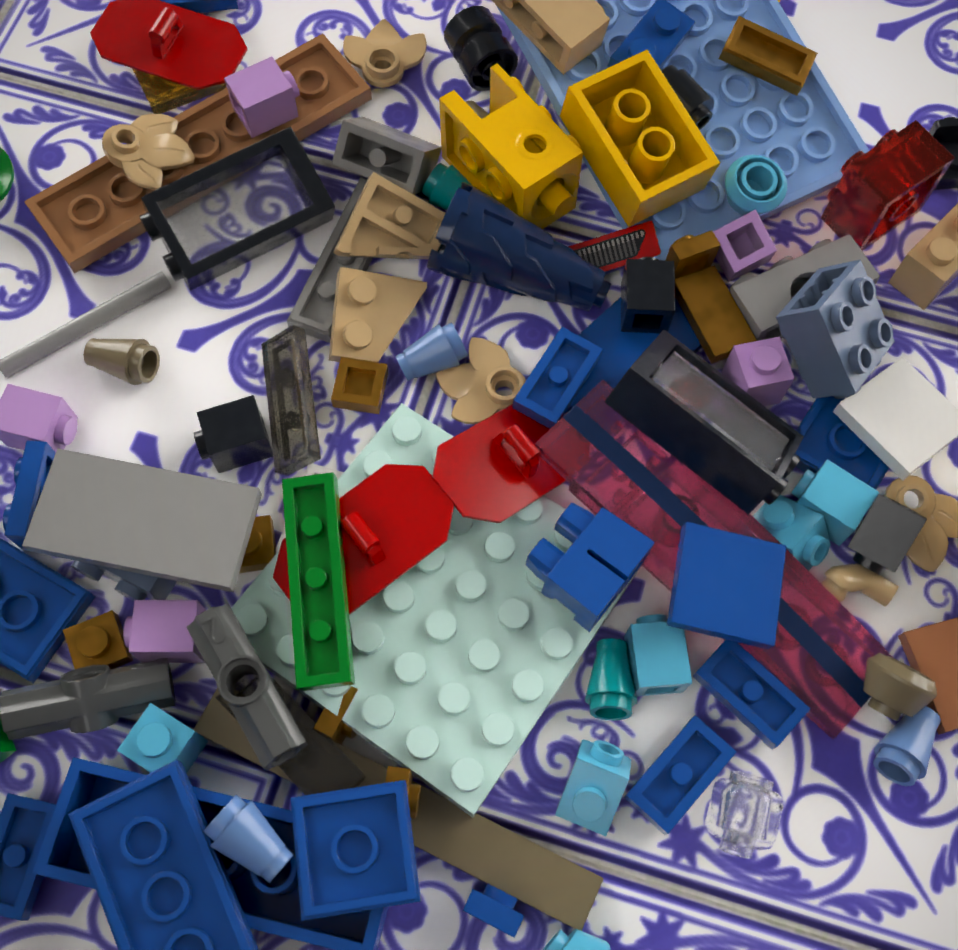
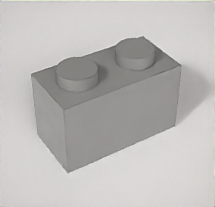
M357 117L342 121L332 164L366 178H369L375 172L415 195L422 192L428 176L437 166L442 147L369 118Z

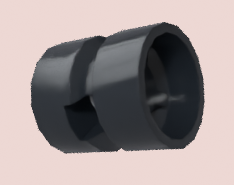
M471 6L463 9L447 24L444 31V41L457 63H459V67L472 89L477 91L490 90V67L497 63L509 76L514 73L518 64V57L507 38L502 36V30L488 8L484 6Z

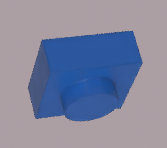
M487 884L483 894L472 889L463 909L464 912L514 938L524 918V915L513 910L518 899L490 884Z

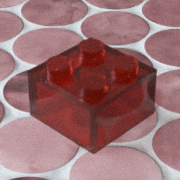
M916 120L899 132L896 129H892L877 142L873 149L867 153L858 151L845 162L841 168L843 176L840 182L827 195L829 203L821 219L839 238L850 234L863 251L921 211L955 157Z

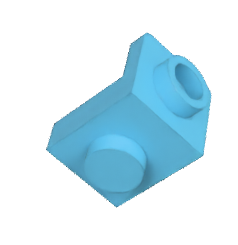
M781 494L772 504L768 505L765 502L744 524L749 537L786 545L785 557L788 558L791 572L800 578L813 566L819 565L825 559L831 545L824 515L798 504Z
M583 739L557 806L555 816L607 836L629 781L632 760L625 756L624 752L614 744L602 740H596L593 743Z

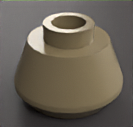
M882 653L867 659L863 691L871 696L868 706L895 721L899 720L902 713L913 717L937 697L935 681L916 669Z

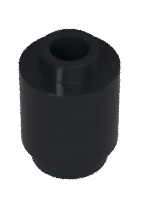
M675 65L664 68L662 73L698 129L701 130L713 115L710 110L714 100L685 69L678 70Z

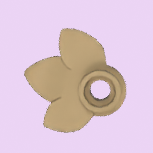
M382 19L370 31L366 39L351 35L345 36L343 42V52L348 62L362 69L363 77L369 84L381 88L397 84L402 79L405 70L417 66L423 60L427 47L425 34H413L402 39L386 19Z
M164 114L141 115L130 125H114L108 128L102 137L103 152L111 163L123 168L129 181L146 189L157 190L161 188L162 170L184 167L194 163L195 159L189 145L175 134L178 128V121Z
M472 337L469 343V363H463L460 366L436 372V379L442 391L451 399L456 400L451 417L466 424H478L513 404L514 398L526 381L525 377L518 370L510 366V359L505 349L489 340ZM500 387H508L513 393L508 396H502L497 394L496 390Z
M910 475L904 481L897 478L888 485L884 495L908 507L904 502V495L907 491L914 492L918 497V505L916 508L910 509L927 518L926 523L906 556L919 568L927 572H934L946 556L949 544L948 538H958V501L951 496L936 494L931 485L918 476Z

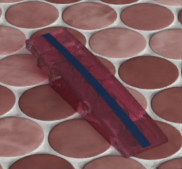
M601 380L535 443V446L541 451L540 457L570 483L568 491L596 515L603 507L655 542L642 566L670 592H672L681 527L686 522L781 544L751 514L748 515L604 403L614 390L604 380ZM787 549L775 646L770 649H764L739 643L811 708L806 716L832 739L837 737L871 697L863 691L867 659L878 653L892 657Z

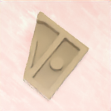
M373 172L360 194L333 253L338 256L428 260L431 249L437 251L441 244L435 238L445 212Z
M340 267L336 280L328 361L340 362L341 357L379 362L427 289V282Z

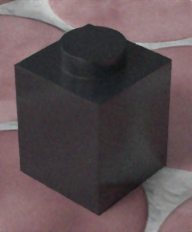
M654 257L627 259L621 281V332L660 334L663 330L668 332L675 313L674 261H663Z
M254 395L196 412L201 430L193 432L199 454L202 460L210 458L218 473L274 457L265 423Z
M879 493L848 545L850 549L856 551L853 560L877 574H881L884 567L895 573L926 523L927 518Z

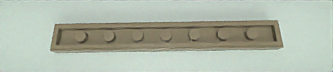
M217 688L193 730L204 738L262 767L230 706L219 694ZM234 690L236 697H246ZM298 722L296 723L305 737L308 746L284 764L268 770L313 794L385 783L387 774L386 767L317 734L314 730ZM421 785L416 819H411L415 847L486 884L506 892L519 901L567 926L582 931L603 882V877L477 813L472 818L445 797Z

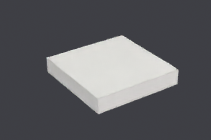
M904 357L898 359L864 384L856 394L842 400L833 411L902 481L958 438V408Z

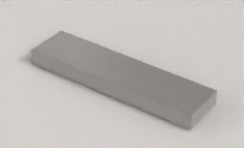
M360 177L287 319L289 329L330 343L336 280L340 267L367 271L373 257L338 256L333 253L368 179Z

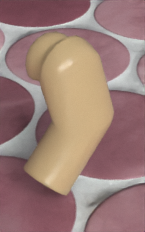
M857 563L832 566L824 573L826 579L819 586L820 592L836 603L842 602L848 591H860L884 607L890 603L899 588L898 585L880 574Z

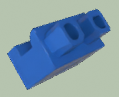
M570 503L557 520L554 530L573 544L564 553L543 538L529 553L525 565L544 582L541 593L550 599L555 598L575 614L573 620L590 633L617 598L618 594L621 593L645 562L655 542L603 507L595 516L586 509Z

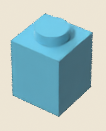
M827 459L816 474L807 469L791 494L798 498L796 501L798 504L824 515L830 541L840 546L856 530L879 492Z
M655 614L637 618L636 624H631L624 635L636 696L683 693L692 684L685 630L667 626L666 615Z
M150 703L117 751L150 773L175 760L182 762L187 773L208 743V740Z

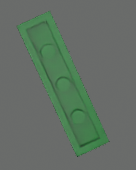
M334 472L282 479L296 689L309 691L354 685L355 677L337 477Z

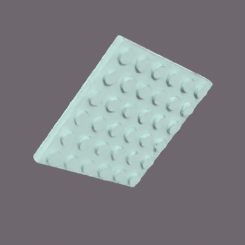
M401 403L338 479L339 498L385 464L424 466L432 475L438 445L454 436ZM544 495L502 523H494L465 518L454 506L447 542L349 615L355 684L309 691L296 689L290 600L273 579L279 551L231 609L264 667L321 709L325 707L338 716L343 695L349 691L351 686L357 688L358 691L342 718L343 723L400 766L410 769L415 777L473 818L638 571L589 633L573 620L575 616L573 612L557 599H550L541 593L544 582L525 565L527 556L543 538L564 553L573 544L554 530L557 520L566 510L564 507Z

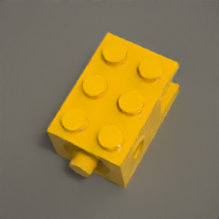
M498 63L490 67V113L482 119L455 90L439 98L442 158L449 165H453L473 186L542 229L576 208L583 158L581 146L572 135H566L544 106H538L532 100L516 77H510Z

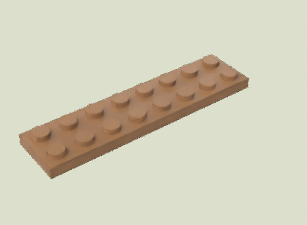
M322 33L275 60L282 72L288 70L296 81L300 96L295 98L299 117L251 138L232 108L227 87L173 117L178 121V128L175 134L189 145L195 159L194 163L190 165L162 170L161 187L290 126L300 142L372 100L371 87ZM105 155L24 202L75 274L147 232L139 217L146 213L141 197L155 190L137 186L129 181L123 168L115 166ZM257 166L163 210L166 219H169Z

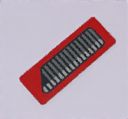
M652 221L568 246L582 259L605 272L625 266L627 259L655 257L661 253Z

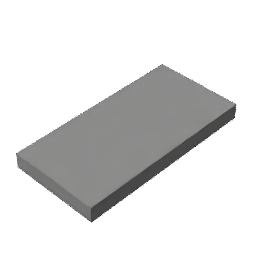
M57 448L22 546L30 552L234 593L262 493L258 487Z

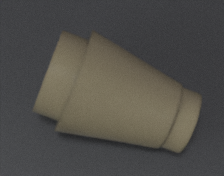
M92 338L86 343L83 353L84 361L87 365L93 366L132 385L151 382L155 378L160 365V355L157 348L151 346L145 339Z

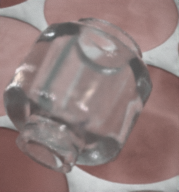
M731 770L729 778H720L715 782L705 820V827L713 836L721 839L720 850L731 855L750 859L752 858L753 850H767L774 846L783 811V799L777 792L773 791L774 782L735 770Z

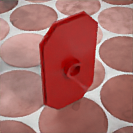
M116 0L110 2L90 32L101 58L196 90L225 83L224 77L235 73L248 50L234 24L160 0Z
M513 404L438 445L432 479L450 498L455 508L463 517L502 523L585 470L588 462L589 441L564 418H562L555 431L513 409Z
M385 464L339 498L349 615L447 542L454 503L434 482L432 475L424 466ZM284 538L281 542L273 579L290 600L286 538Z

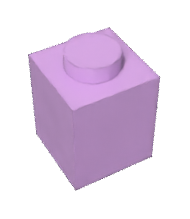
M272 56L224 77L232 108L251 138L299 117L295 98L300 96L296 81L288 70L282 72Z
M756 209L713 231L721 244L716 254V259L728 282L768 263L777 252Z
M780 336L734 345L721 371L724 376L763 406L779 404L795 380Z
M7 383L0 399V440L6 446L20 450L25 449L27 440L44 441L56 452L57 448L65 449L66 445H70L74 440L77 432L78 417L63 397Z
M134 600L133 616H128L124 624V644L129 648V653L142 663L168 658L169 663H204V659L186 627L194 621L195 616L206 611V609L198 600Z

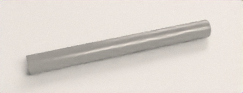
M163 271L151 276L0 359V371L5 378H8L171 288L169 280Z

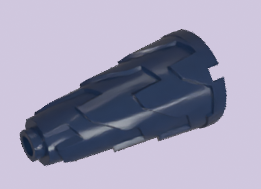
M462 182L461 188L458 187L435 238L438 239V243H441L438 251L431 249L427 264L428 269L439 274H445L469 282L481 283L512 294L528 295L547 302H559L588 312L592 305L601 308L611 286L610 282L604 280L605 271L582 259L571 248L552 238L551 234L517 215L498 200L465 182Z

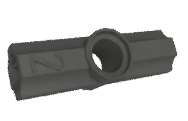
M227 603L222 606L211 607L195 616L194 621L186 628L213 675L219 694L230 706L264 770L267 771L275 766L282 765L297 756L302 749L308 746V743L278 692L273 678L261 662L230 605ZM248 674L259 676V685L256 691L246 697L235 696V685L241 677Z
M168 658L136 663L115 669H110L107 665H92L69 671L63 674L60 680L2 691L0 695V718L3 731L7 734L9 740L70 728L71 732L87 733L109 727L116 723L119 717L142 713L150 703L160 709L175 706L176 699L171 667Z

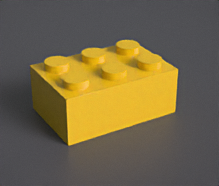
M648 49L568 86L560 118L570 134L580 144L584 157L628 227L705 189L718 168L720 161Z

